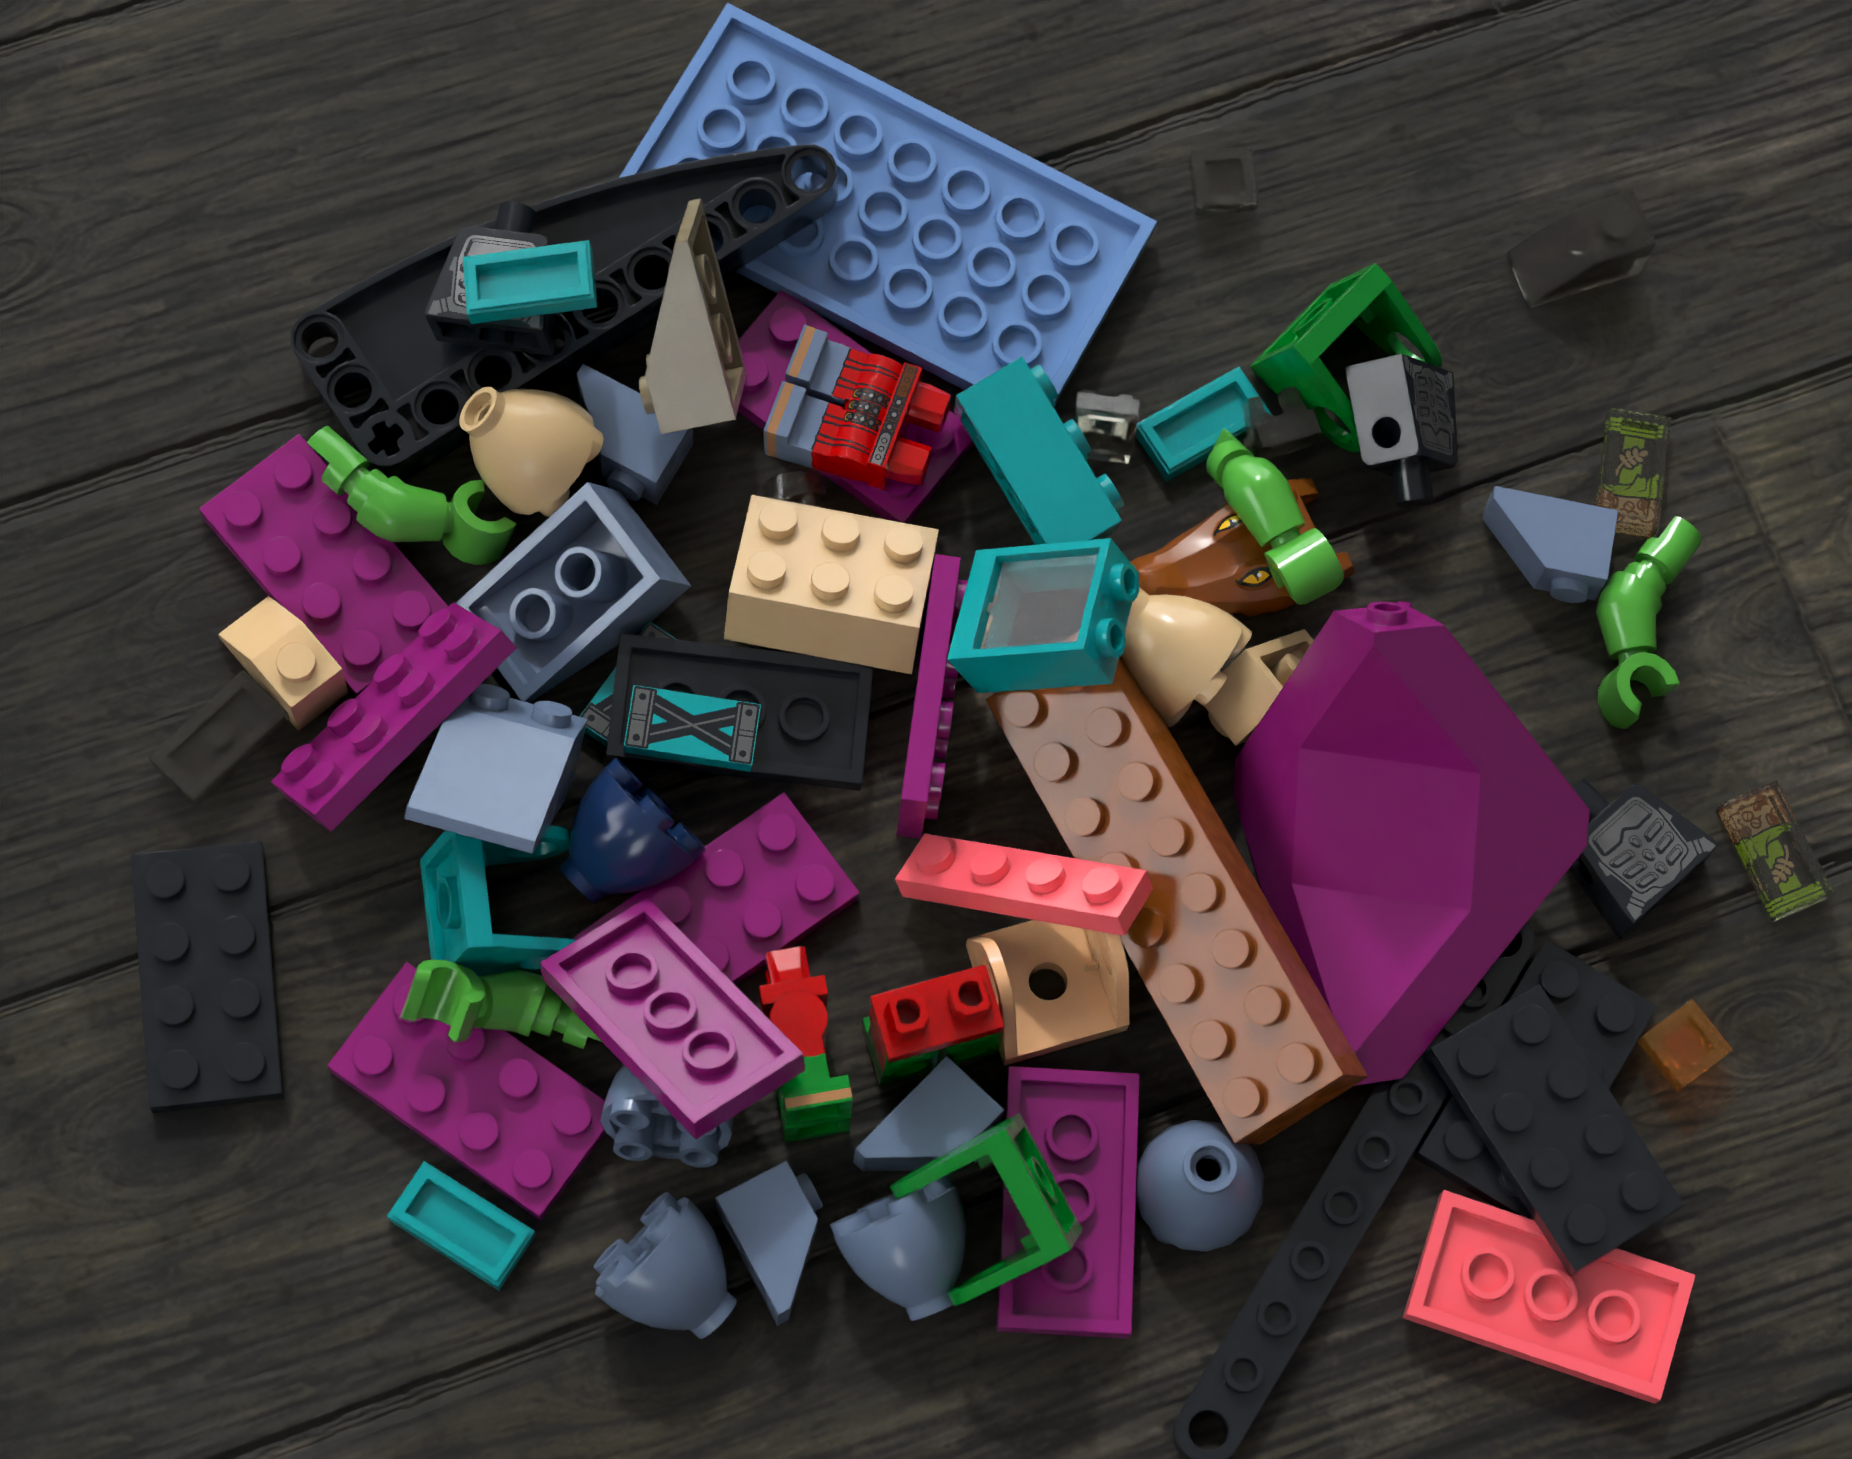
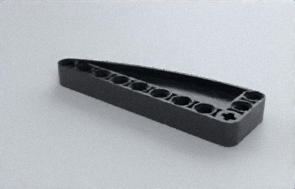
M817 145L785 146L728 154L617 178L530 206L536 212L532 234L549 238L551 245L590 241L593 250L597 305L609 304L618 310L616 315L605 323L589 321L586 315L590 309L556 313L555 337L562 339L565 344L563 349L554 356L541 357L531 353L436 341L424 314L457 235L399 261L303 315L295 323L291 331V346L303 372L355 450L369 461V471L378 469L388 478L397 476L401 481H405L469 441V434L460 427V414L468 399L482 388L480 386L482 379L489 372L504 370L512 375L509 384L503 389L497 390L498 392L511 389L548 391L578 372L582 364L586 366L657 322L665 286L657 290H647L642 288L638 282L645 273L650 271H661L668 275L675 242L689 201L701 198L711 238L718 240L722 244L721 249L716 253L723 280L824 216L834 207L838 199L836 162L825 148ZM805 173H817L826 179V182L815 190H804L794 183L800 175ZM755 205H764L774 211L773 216L763 223H751L742 217L748 208ZM496 219L477 227L494 229ZM323 337H331L338 340L336 349L330 355L323 358H315L308 355L311 345L316 340ZM365 387L372 391L369 400L360 407L348 408L341 405L344 395L350 389ZM450 403L459 408L456 417L449 423L436 425L428 421L430 411L437 405ZM388 439H393L396 446H399L400 451L395 455L387 457L380 444Z

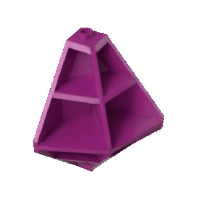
M1374 602L1368 604L1366 608L1333 611L1235 758L1233 797L1262 893L1368 1075L1367 1078L1356 1085L1404 1078L1587 847L1590 809L1444 624L1413 609L1411 602Z

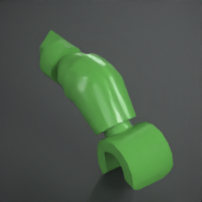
M329 426L318 430L307 441L314 450L330 463L325 469L321 481L338 496L347 493L349 495L347 503L358 512L356 520L377 537L391 543L440 541L442 538L444 546L451 555L462 562L473 565H485L498 560L508 546L517 523L506 517L498 521L489 522L475 516V512L485 492L483 480L469 481L461 485L454 493L451 502H447L444 493L410 486L401 481L397 476L386 477L378 469H374L371 472L368 471L369 461Z
M1223 428L1213 450L1208 456L1206 463L1207 472L1224 489V497L1227 503L1237 513L1260 547H1272V549L1264 552V557L1278 589L1285 586L1289 596L1300 605L1307 604L1335 590L1344 579L1341 564L1328 540L1319 530L1313 528L1300 534L1299 530L1305 525V521L1286 478L1273 463L1265 458L1254 457L1230 431Z
M1678 516L1673 518L1659 538L1651 537L1646 540L1635 555V562L1629 563L1624 571H1617L1611 575L1599 596L1596 609L1597 619L1609 658L1618 660L1619 666L1603 678L1598 689V705L1605 719L1617 728L1627 729L1639 719L1642 703L1633 694L1630 680L1643 683L1649 689L1651 697L1665 696L1680 684L1675 670L1668 662L1656 654H1652L1657 649L1656 615L1662 607L1661 597L1667 589L1666 584H1671L1702 543L1698 530L1691 523Z
M432 959L423 961L418 965L400 1016L401 1019L412 1022L421 1018H431L450 1025L451 1028L448 1036L455 1043L466 1041L471 1036L474 1027L509 1031L529 1037L531 1031L550 1037L553 1030L564 1034L563 1043L580 1049H584L588 1037L601 1041L548 986L541 975L516 969L477 976L471 969L446 960Z

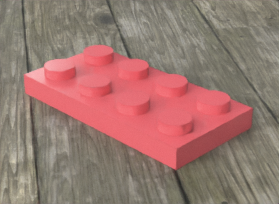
M1443 1190L1439 1195L1403 1318L1656 1404L1662 1397L1695 1275L1616 1248L1570 1276L1534 1220Z

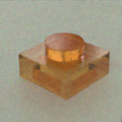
M1693 999L1637 1041L1678 1093L1733 1051Z

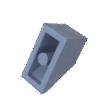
M582 364L577 373L578 397L581 406L592 416L594 427L603 433V445L596 456L602 477L607 479L606 482L611 489L619 490L625 498L638 501L642 497L657 505L693 445V428L661 434L656 414H647L645 412L640 393Z
M1499 486L1494 487L1484 507L1482 520L1534 589L1549 591L1550 595L1559 601L1581 603L1587 599L1595 601L1608 580L1618 510Z
M946 1056L855 1149L853 1163L862 1171H915L999 1124L1004 1109Z
M787 1161L716 1197V1212L777 1326L788 1321L817 1230L818 1218L815 1211L823 1207L818 1193L807 1174L804 1172L795 1177Z

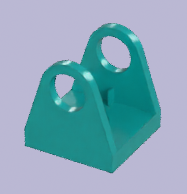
M549 826L540 841L542 843L538 844L532 854L445 830L420 859L431 960H446L471 969L477 976L516 969L531 973H541L540 962L575 942L576 940L566 938L492 934L485 866L539 860L567 851L570 840L569 831L562 827Z

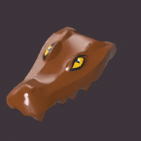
M1310 478L1287 480L1305 521V525L1299 530L1300 534L1315 528L1305 505L1316 500L1320 494L1313 479ZM1228 503L1220 506L1205 520L1179 535L1163 548L1130 561L1139 572V587L1149 595L1168 594L1186 596L1207 602L1229 613L1231 616L1236 613H1243L1247 617H1255L1266 612L1276 613L1296 604L1287 593L1286 587L1278 589L1264 557V552L1272 549V547L1261 548ZM1336 553L1344 573V579L1352 576L1355 572V567L1348 553Z

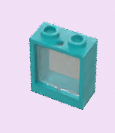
M1111 538L976 550L947 660L977 693L1113 684L1118 659L1123 654L1126 646L1125 631L1132 602L1139 593V572Z

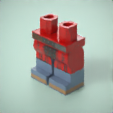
M804 324L785 373L786 382L782 381L763 430L765 455L847 479L867 481V486L885 491L889 479L921 486L930 465L932 447L905 439L910 424L941 433L950 411L951 395L930 384L923 383L921 367L906 362L902 365L888 357L878 354H867L828 340L827 332Z

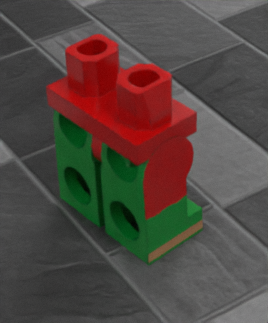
M805 946L767 952L766 965L768 971H765L766 985L759 986V1010L803 1053L805 1064L804 1072L776 1089L785 1143L849 1132L853 1104L849 1077L844 1075L830 1078L825 1055L828 1024V990L825 975L810 977Z
M985 964L870 996L872 1009L869 1010V1017L862 1018L861 1022L879 1086L932 1071L936 1067L938 1055L941 1061L948 1056L955 1064L998 1053L1001 1033L1005 1027Z

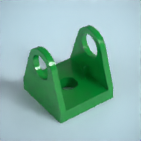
M1377 263L1330 284L1249 366L1267 387L1330 441L1342 449L1354 453L1360 451L1352 404L1319 358L1334 340L1352 323L1390 356L1404 354L1441 368L1443 363L1441 353L1396 285ZM1396 332L1409 339L1418 348L1424 359L1411 353L1399 340ZM1324 408L1336 414L1345 423L1351 434L1341 429L1328 416Z
M1020 1113L925 1164L890 1186L895 1199H898L975 1160L978 1161L981 1168L993 1162L1031 1233L1020 1239L1024 1246L1023 1248L966 1279L947 1293L953 1306L965 1303L1070 1251L1083 1230Z

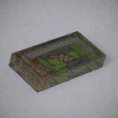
M1611 407L1606 415L1595 506L1618 510L1615 533L1644 538L1655 537L1658 533L1671 425L1670 417Z
M1777 780L1725 801L1717 807L1716 812L1772 922L1831 897L1834 892Z

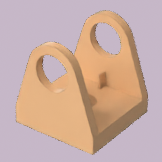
M1031 920L967 938L966 948L972 967L986 965L1005 1026L1001 1033L999 1047L1004 1066L1127 1031L1129 1027V972L1120 935ZM1041 969L1054 970L1063 978L1065 992L1054 1000L1040 999L1030 989V976Z

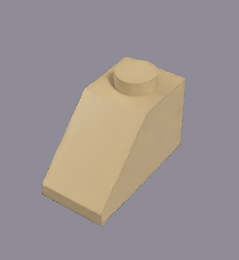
M269 596L218 634L220 640L298 731L349 693L342 667L300 619Z
M1305 629L1245 649L1222 671L1227 676V679L1218 693L1204 707L1208 710L1209 719L1215 729L1222 735L1230 738L1235 746L1247 742L1314 640Z

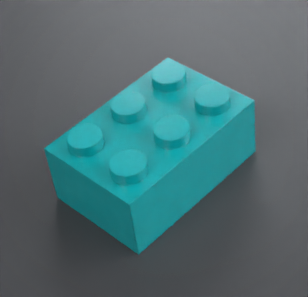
M1023 356L956 395L955 414L1035 545L1106 539L1116 532L1122 521L1119 514L1121 513L1120 509L1125 506L1124 502L1107 474H1103L1098 478L1095 477L1086 462L1089 459L1087 454L1092 452L1091 448L1073 419L1063 424L1054 409V406H1056L1054 400L1059 396L1048 375L1040 365L1030 369Z

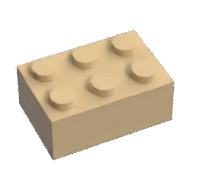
M751 495L729 589L724 639L912 674L939 529Z

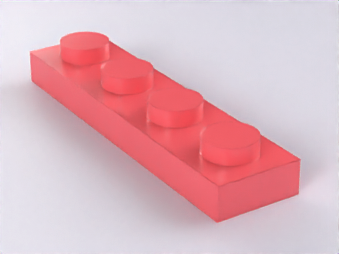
M925 833L895 878L902 897L1122 936L1126 935L1154 889L1147 870Z

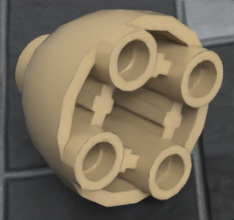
M484 387L476 391L468 399L461 411L459 420L460 427L469 434L474 464L482 480L505 506L518 514L530 515L539 511L544 516L550 517L568 500L570 486L579 477L585 464L598 455L604 441L603 433L594 427L592 416L582 406L569 398L548 391L511 389L498 392L492 387Z
M1139 587L1138 596L1132 602L1125 631L1126 646L1121 656L1131 675L1152 705L1160 713L1165 724L1168 727H1172L1187 712L1194 699L1199 704L1205 705L1218 693L1227 679V676L1220 669L1226 660L1233 659L1241 652L1250 640L1252 631L1229 613L1207 602L1178 595H1149Z

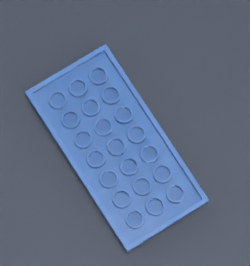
M729 3L722 10L619 177L680 163L756 150L795 145H817L825 148L833 156L837 165L838 199L834 207L824 216L735 272L777 294L783 291L795 297L818 315L963 390L968 389L1023 356L1030 369L1037 365L1044 369L1059 396L1054 400L1056 404L1153 236L1157 224L1156 220ZM805 173L800 175L794 183L801 189L815 190L820 188L826 182V179L817 173ZM755 205L748 208L742 217L751 223H763L773 216L774 211L764 205ZM712 238L715 253H717L721 249L722 244Z

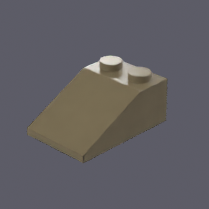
M701 198L688 202L673 250L651 351L646 357L645 376L639 378V389L643 407L647 414H656L661 434L735 420L747 376Z

